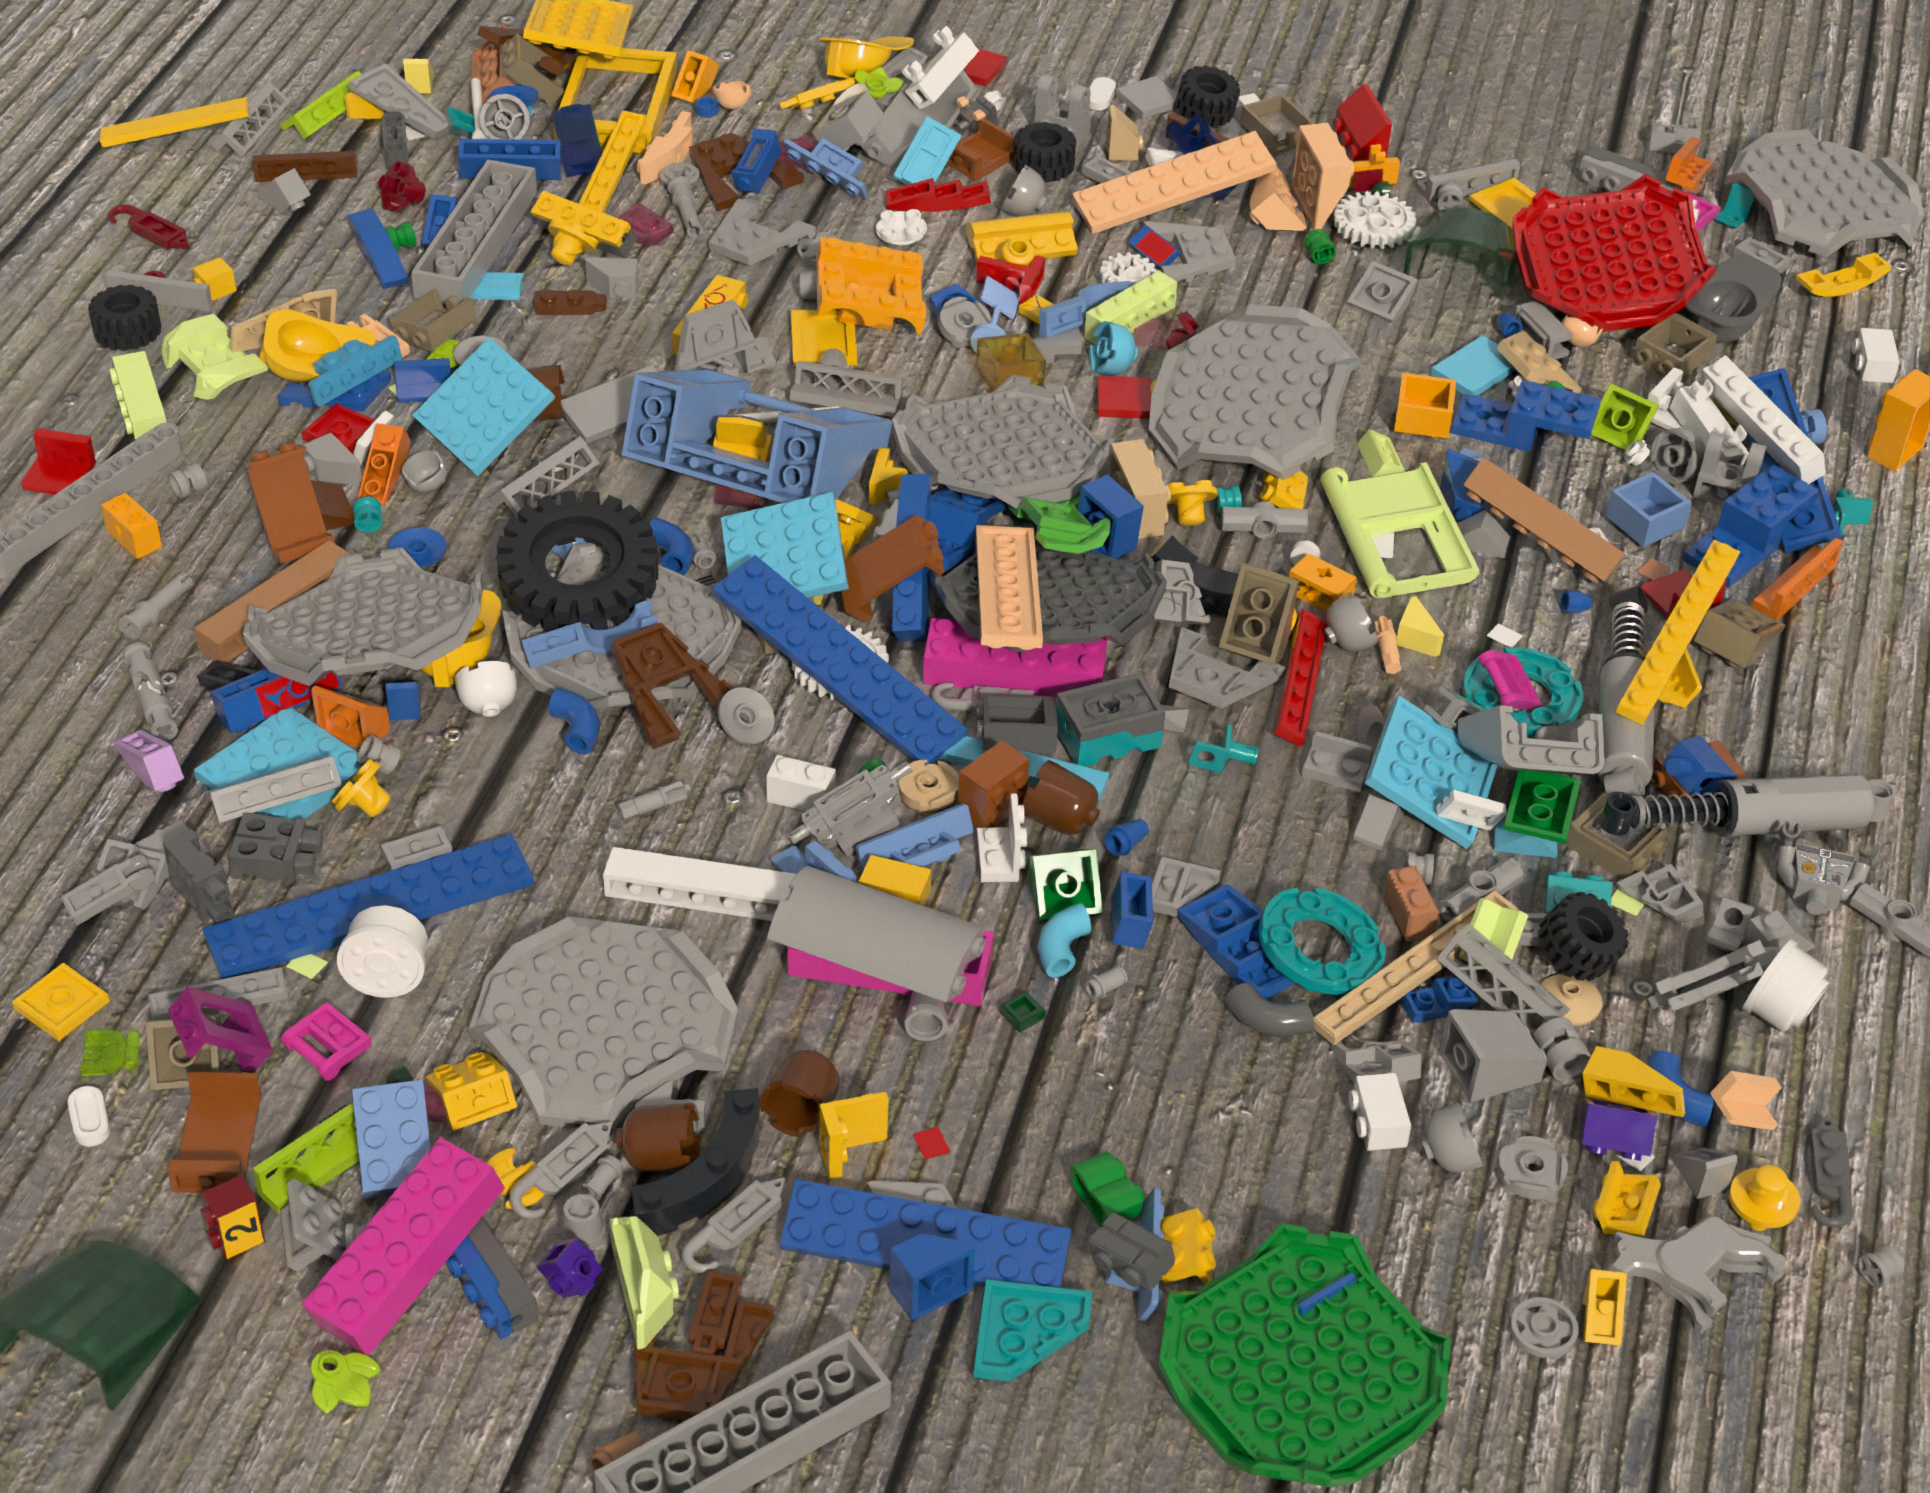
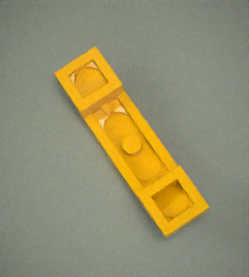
M1871 253L1857 257L1852 267L1824 275L1817 269L1797 274L1795 279L1815 295L1835 297L1855 292L1870 285L1889 272L1892 266L1877 253Z

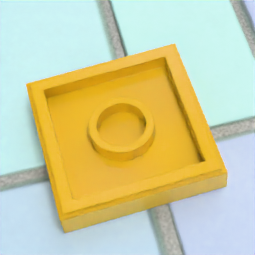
M62 963L14 999L12 1005L14 1010L57 1041H60L108 1004L110 999L108 993L65 963Z

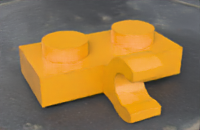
M1380 144L1371 145L1369 160L1353 162L1354 174L1350 177L1349 187L1350 189L1355 188L1356 171L1383 168V181H1388L1389 184L1397 183L1400 161L1397 157L1386 158V153L1381 152Z

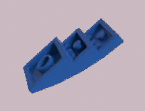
M1229 884L1177 910L1178 916L1196 940L1238 985L1251 983L1263 998L1268 999L1296 984L1274 968L1262 948L1258 929L1260 918L1264 911Z

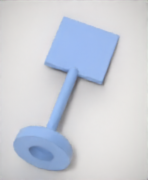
M987 276L980 300L994 308L991 323H985L976 327L970 341L973 350L978 355L985 358H995L1005 352L1008 344L1005 331L997 326L999 314L1001 312L1013 319L1018 306L1019 295Z

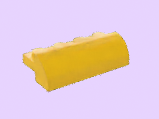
M1069 211L968 222L966 225L970 249L974 251L976 263L980 256L1000 260L1004 244L1014 238L1027 240L1032 244L1035 255L1046 257L1045 259L1076 255L1078 251L1072 229L1074 222Z

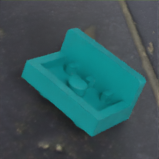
M1554 872L1553 875H1548L1544 884L1546 888L1544 914H1548L1568 894H1576L1577 892H1585L1586 895L1592 893L1599 900L1603 898L1608 902L1607 905L1611 907L1613 882H1605L1601 876L1588 875L1585 876V879L1572 878V874L1568 872Z

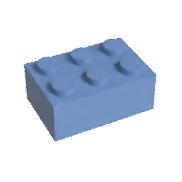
M423 1080L352 1089L362 1189L365 1200L391 1197L431 1149Z

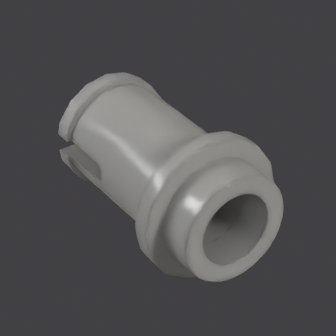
M698 535L700 543L697 542L694 536L691 538L695 551L693 561L697 567L709 569L714 565L716 555L709 548L704 536Z
M1116 965L1114 968L1098 976L1095 974L1089 976L1084 987L1090 998L1101 1000L1105 998L1107 992L1125 985L1128 982V977L1125 970L1120 965Z
M611 1155L598 1160V1167L581 1186L584 1194L599 1200L612 1181L621 1177L623 1165L617 1158Z

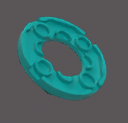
M1520 647L1504 648L1503 653L1517 655L1528 678L1540 682L1548 689L1551 696V702L1546 708L1539 707L1528 713L1524 709L1521 712L1513 711V713H1510L1518 723H1527V738H1535L1537 730L1541 727L1549 725L1559 726L1575 721L1581 710L1583 689L1580 681H1576L1570 674L1571 669L1559 659L1538 650ZM1476 658L1466 670L1462 687L1463 697L1483 707L1485 710L1501 705L1497 694L1493 692V687L1495 686L1486 668L1481 667L1478 658Z
M1298 887L1284 890L1269 901L1260 918L1259 939L1265 954L1272 962L1274 968L1307 991L1345 995L1380 971L1385 961V944H1381L1377 934L1379 928L1361 907L1335 892L1321 888H1314L1313 892L1299 891ZM1317 920L1335 927L1344 935L1349 943V959L1343 963L1329 962L1327 964H1320L1321 961L1319 959L1313 961L1307 958L1301 952L1302 948H1297L1294 943L1295 936L1291 931L1293 926L1300 921Z

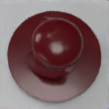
M397 160L390 167L386 175L380 177L378 187L381 189L382 206L385 210L391 212H401L409 203L412 204V207L420 204L426 194V187L416 177L412 165Z
M1187 310L1184 313L1180 311L1176 314L1183 327L1173 329L1170 336L1166 338L1165 342L1168 350L1198 334L1196 329L1199 328V325Z

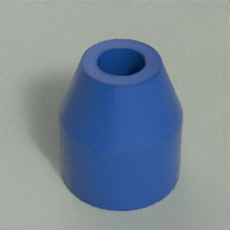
M1502 313L1497 318L1498 329L1506 338L1522 331V323L1514 315Z
M1564 590L1562 592L1560 609L1563 613L1578 614L1591 608L1592 599L1589 595L1574 590Z

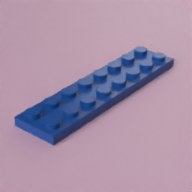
M1785 368L1748 377L1808 437ZM1746 431L1747 437H1748V440H1749V443H1750V446H1752V443H1753V442L1759 444V443ZM1765 451L1760 473L1772 464L1782 468L1767 451ZM1822 476L1809 484L1819 490L1817 500L1789 520L1784 526L1781 541L1785 553L1830 542L1835 538L1842 539L1841 530Z
M795 1179L780 1241V1249L890 1270L891 1247L895 1246L902 1239H910L920 1233L971 1243L974 1246L973 1285L985 1287L987 1279L1061 1288L1072 1229Z

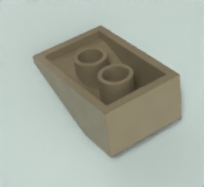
M1243 562L1219 647L1273 665L1281 661L1284 657L1291 632L1299 580Z
M1734 598L1708 610L1693 641L1699 643L1703 651L1713 655L1719 654L1727 658L1726 662L1729 665L1739 669L1742 667L1747 668L1754 664L1783 631L1785 624Z

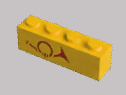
M716 275L685 316L732 299L738 304L740 309H745L748 303L746 282ZM684 318L672 332L673 355L678 354Z

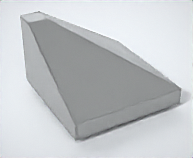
M1161 705L1165 711L1164 730L1184 733L1189 709Z

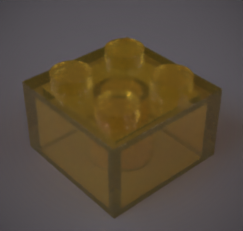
M1028 333L978 338L975 367L991 392L996 390L1012 374L1031 378L1032 385L1043 387L1046 359Z

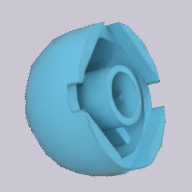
M1103 321L1099 324L1093 335L1098 337L1096 345H1090V368L1092 371H1096L1095 373L1115 376L1121 374L1137 358L1138 348L1136 347L1135 339L1130 330L1123 325Z

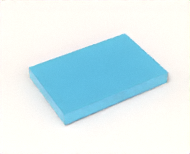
M1482 335L1433 366L1431 375L1433 377L1456 380V391L1461 394L1478 396L1515 372L1516 369L1497 350L1498 344Z

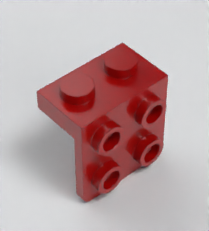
M37 428L33 438L38 457L22 480L21 485L24 490L55 495L91 471L96 464L91 437Z
M1679 570L1643 584L1642 590L1645 596L1669 618L1693 576L1686 570ZM1726 580L1709 610L1721 604Z

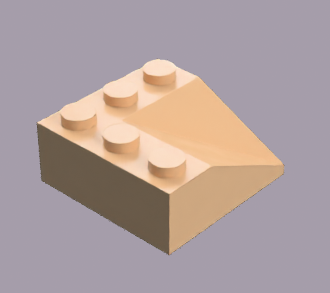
M1329 123L1299 126L1291 188L1313 230L1321 229L1348 189L1350 177L1354 174L1353 162L1348 159L1344 146L1340 145L1337 134L1333 132Z

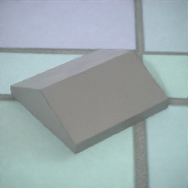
M1372 261L1347 300V304L1393 323L1407 309L1418 279Z

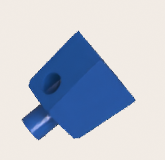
M1701 736L1681 740L1663 760V766L1666 768L1667 773L1673 776L1691 794L1699 793L1703 795L1709 792L1711 786L1716 781L1735 780L1738 777Z

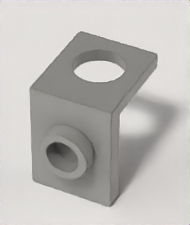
M1724 896L1714 925L1705 941L1724 951L1734 952L1738 950L1743 942L1754 907ZM1730 908L1739 909L1743 914L1742 923L1739 925L1729 924L1724 917L1726 910Z

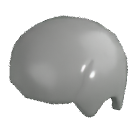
M432 450L415 453L406 460L402 467V473L408 485L414 491L420 493L437 490L445 482L448 472L446 464L439 453Z

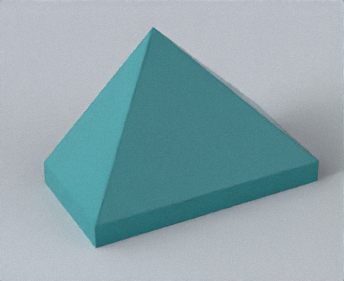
M448 107L446 113L451 135L472 137L475 131L474 115Z

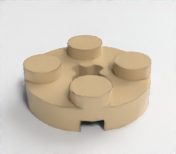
M928 760L914 761L909 764L913 772L898 781L901 800L909 807L916 809L920 815H932L934 811L943 810L958 800L959 775L953 767L945 762L938 761V765L928 764L925 766ZM923 784H927V785H929V786H930V785H935V786L928 788V787H924Z

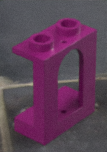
M186 987L168 1009V1013L188 1058L193 1059L206 1043L233 1050L242 1071L255 1073L273 1051L250 1003ZM201 1006L230 1012L231 1014L222 1023L221 1027L212 1023L204 1016Z

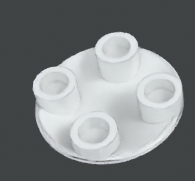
M910 209L907 212L883 211L876 225L877 235L883 241L894 245L915 243L923 238L927 231L926 222L921 218L920 211L916 209Z

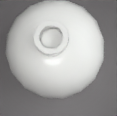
M479 662L477 669L469 671L467 666L461 669L455 677L456 690L462 704L467 709L486 717L496 716L500 711L508 707L513 702L517 691L514 668L511 670L510 664L506 662Z

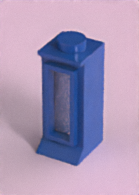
M753 128L751 141L735 170L731 171L737 190L760 193L782 152L776 131Z

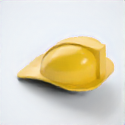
M894 36L883 37L870 42L842 38L820 37L818 41L826 43L825 64L827 66V75L842 79L855 77L857 69L870 73L882 67L888 61L892 50L906 49L914 44L913 38Z
M278 310L271 313L266 320L263 343L258 357L280 378L295 382H307L320 376V374L315 372L313 363L322 359L323 355L334 352L343 347L346 342L355 339L373 346L375 345V335L373 332L362 327L327 322L294 310Z
M483 590L481 611L464 644L420 669L425 674L434 677L435 687H450L455 682L456 674L461 669L467 666L469 671L477 669L478 663L485 660L491 647L492 632L498 623L502 610L501 601L494 592Z

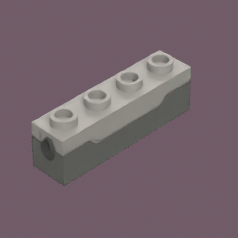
M1596 145L1581 159L1577 178L1606 191L1614 192L1622 190L1646 174L1660 180L1661 186L1671 191L1674 188L1682 190L1681 185L1665 180L1667 173Z

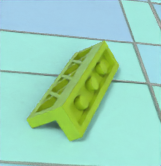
M358 70L279 124L283 131L294 125L303 139H305L346 110L344 95L352 92V90L348 89L349 82L361 76V73Z
M352 1102L253 1168L258 1195L277 1214H281L280 1210L289 1205L287 1182L295 1179L317 1190L360 1161L356 1122L353 1121L355 1118L354 1103ZM335 1129L332 1136L325 1140L328 1133ZM304 1149H306L304 1154L297 1158L298 1154ZM278 1167L275 1174L266 1179V1174Z

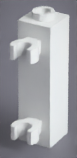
M947 26L941 31L937 30L932 38L943 47L923 71L921 65L916 60L911 65H906L902 70L904 76L912 80L911 85L905 92L920 110L933 104L978 53L979 50L964 32L953 38L952 32Z
M1706 379L1703 386L1695 381L1691 386L1678 388L1669 408L1682 427L1695 432L1702 438L1705 446H1707L1711 431L1726 435L1720 461L1743 466L1749 455V452L1742 444L1747 433L1741 425L1734 432L1709 397L1714 390L1710 380Z

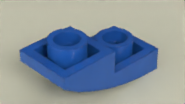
M1458 977L1435 979L1432 988L1411 990L1399 1000L1413 1024L1446 1017L1449 1011L1453 1009H1467L1475 1005L1478 999L1473 990Z

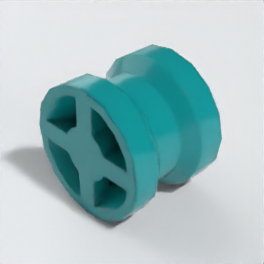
M1231 485L1228 489L1216 487L1218 497L1213 499V506L1217 515H1221L1222 507H1242L1241 493L1238 485Z
M367 496L359 498L354 502L355 527L365 533L379 530L383 524L382 507L379 500Z

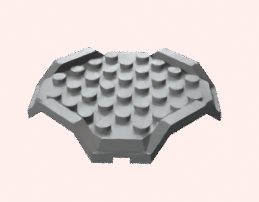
M1807 129L1765 133L1738 153L1724 184L1740 181L1743 185L1749 187L1753 192L1752 195L1769 212L1775 240L1792 246L1795 241L1810 245V252L1828 257L1853 240L1899 235L1911 247L1924 217L1917 183L1891 157L1870 160L1868 155L1832 142L1824 141L1820 143Z
M1248 304L1166 352L1151 394L1150 434L1160 448L1162 447L1165 450L1168 458L1178 471L1200 459L1254 464L1284 480L1300 471V465L1312 458L1317 461L1334 451L1337 414L1350 374L1361 366L1360 358L1330 323L1302 308Z
M1014 374L1008 377L992 393L931 404L913 393L906 401L904 411L899 410L892 419V432L902 462L912 474L930 473L931 487L944 484L952 491L987 499L999 498L1018 509L1019 503H1022L1024 496L1050 502L1070 500L1081 490V486L1087 484L1097 475L1110 455L1111 443H1115L1116 438H1111L1101 443L1076 416L1067 386L1047 382L1045 387L1032 385L1031 378Z
M593 543L573 545L556 580L569 585H584L598 580L609 568L610 556L605 547H596ZM658 565L656 590L652 599H650L653 609L650 611L651 616L656 615L658 623L661 622L688 646L687 652L697 661L702 659L709 665L708 671L714 675L725 664L741 631L740 617L713 595L712 588L716 584L705 586ZM502 610L511 661L537 690L552 696L556 688L567 689L585 697L596 710L611 706L634 705L613 653L600 654L587 650L530 668L521 640L546 633L543 620L536 627H533L523 621L522 612L516 615L512 610ZM607 619L608 629L617 627L610 619ZM590 623L584 624L585 627L591 628ZM688 675L650 691L658 701H661L662 699L691 698L700 687L691 675Z
M403 548L381 550V557L365 560L363 553L340 556L328 581L272 611L249 605L247 614L249 623H245L243 636L246 645L271 673L308 686L321 680L328 672L340 676L387 669L394 664L418 671L464 644L481 611L482 574L481 572L476 574L466 584L422 570Z
M569 916L513 944L485 978L468 1031L469 1038L483 1041L488 1045L520 1084L539 1124L565 1127L566 1122L584 1124L586 1122L588 1125L612 1122L610 1131L612 1133L639 1100L671 1079L676 1081L694 1070L725 1072L730 1053L732 1036L734 1037L738 1022V1008L720 972L683 931Z

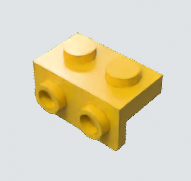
M1300 470L1282 480L1266 471L1263 476L1264 486L1259 496L1261 502H1270L1279 508L1303 509L1308 476Z
M1687 649L1658 698L1663 703L1668 702L1683 708L1702 689ZM1648 650V651L1644 654V657L1647 656V654L1649 653L1650 650Z
M1619 1161L1611 1162L1608 1173L1603 1176L1600 1197L1595 1200L1593 1207L1594 1217L1596 1220H1599L1604 1234L1615 1235L1616 1232H1622L1634 1236L1645 1235L1661 1186L1658 1175L1624 1174Z
M1198 1208L1163 1217L1160 1222V1231L1164 1233V1239L1172 1244L1175 1256V1263L1166 1275H1162L1161 1280L1163 1283L1195 1275L1198 1276L1204 1285L1212 1281V1270L1216 1266L1212 1253V1241L1215 1240L1216 1233L1212 1222L1206 1220Z

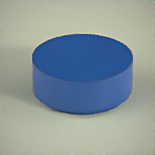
M700 97L695 101V113L701 117H713L719 113V103L713 97Z

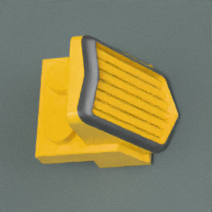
M721 415L718 417L716 423L717 431L713 443L714 447L770 462L774 438L770 435L768 428L762 420L743 415Z

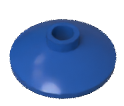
M524 85L500 87L489 95V98L497 94H510L519 98L525 106H529L539 99V92L536 89Z
M416 527L397 533L390 540L388 549L403 548L421 568L438 562L446 553L447 546L445 538L439 532L430 528Z

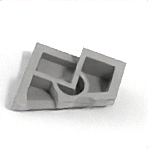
M1680 124L1652 125L1649 151L1677 153L1691 137L1700 139L1702 124H1694V128H1686ZM1700 144L1698 146L1696 155H1699Z
M1163 559L1154 563V570L1161 571L1167 583L1165 594L1151 621L1200 625L1210 624L1211 618L1210 615L1205 614L1200 598L1202 595L1199 588L1193 582L1194 574L1190 564Z
M1672 864L1648 875L1642 870L1617 882V886L1622 892L1675 921H1692L1704 916L1703 902L1687 880H1682Z

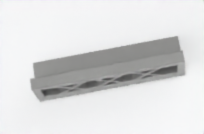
M268 81L249 101V116L232 120L210 145L218 152L227 143L242 157L291 101ZM270 94L281 103L280 106L271 104ZM258 109L266 110L268 119L261 118ZM246 122L254 123L256 131H249ZM232 136H243L245 146L243 147Z
M1516 159L1431 176L1428 179L1418 180L1416 188L1429 203L1438 202V190L1445 183H1456L1462 188L1463 196L1471 195L1514 177L1518 180L1520 163Z
M798 361L796 363L795 384L790 390V400L828 407H846L865 413L894 417L901 409L904 378ZM803 370L813 371L819 379L814 383L802 382ZM832 374L839 375L845 384L840 388L833 387L826 378ZM857 379H865L872 388L866 392L859 391L853 382ZM884 383L895 384V397L885 395L879 387Z
M579 436L490 497V500L495 507L505 502L518 520L517 512L521 509L513 499V495L518 493L528 496L527 505L529 504L535 509L537 507V500L533 502L534 498L540 499L548 495L552 497L600 463L583 438ZM579 450L589 463L585 467L574 464L575 453ZM556 466L567 469L566 480L554 478ZM535 480L548 482L546 494L534 491Z
M326 755L206 791L208 800L212 802L218 823L241 817L243 813L261 811L342 786L334 757Z
M1471 924L1461 928L1436 958L1497 1011L1520 1013L1519 1019L1522 1024L1524 1023L1528 1026L1532 1039L1535 1030L1528 1025L1527 1013H1538L1546 1021L1558 1017L1564 1018L1570 1010ZM1457 945L1467 952L1469 965H1458L1449 957ZM1487 969L1493 975L1494 986H1482L1477 980L1476 970ZM1501 991H1512L1518 996L1519 1008H1508L1503 1004Z

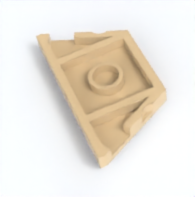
M1525 331L1501 340L1497 350L1525 379L1542 385H1546L1550 381H1557L1567 391L1581 392L1582 388L1561 368V363L1551 358L1546 353V348L1536 343Z

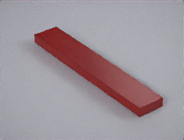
M1304 609L1297 615L1274 729L1275 735L1299 747L1306 738L1325 637L1324 629L1327 627L1326 620Z

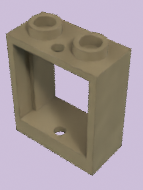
M1674 313L1637 338L1633 360L1663 376H1666L1675 367L1684 371L1683 378L1713 355L1717 334ZM1669 340L1689 352L1679 358L1659 346Z

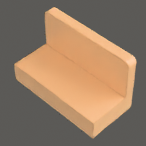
M1730 1071L1710 1093L1731 1124L1774 1130L1778 1125L1766 1108L1768 1102L1782 1089L1776 1078Z

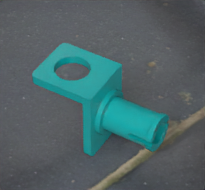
M1735 182L1732 185L1724 210L1715 216V220L1734 228L1741 226L1748 219L1752 205L1756 201L1749 187Z
M1845 488L1837 492L1833 510L1841 530V536L1845 524L1866 525L1869 523L1873 507V500L1871 498H1855L1852 490L1847 489L1846 493Z
M1227 724L1220 746L1196 741L1188 764L1219 773L1222 772L1228 759L1254 766L1258 757L1259 747L1233 741V738H1231L1232 725ZM1208 751L1214 754L1215 758L1211 761H1203L1198 757V754Z

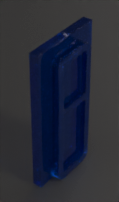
M590 104L569 105L561 107L559 111L551 112L557 139L561 140V154L567 178L594 172L602 151Z

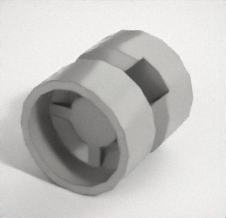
M1558 1017L1542 1024L1535 1031L1533 1040L1538 1048H1542L1545 1052L1547 1067L1553 1077L1559 1081H1567L1583 1074L1591 1054L1584 1042L1580 1040L1579 1034L1572 1022L1567 1018Z

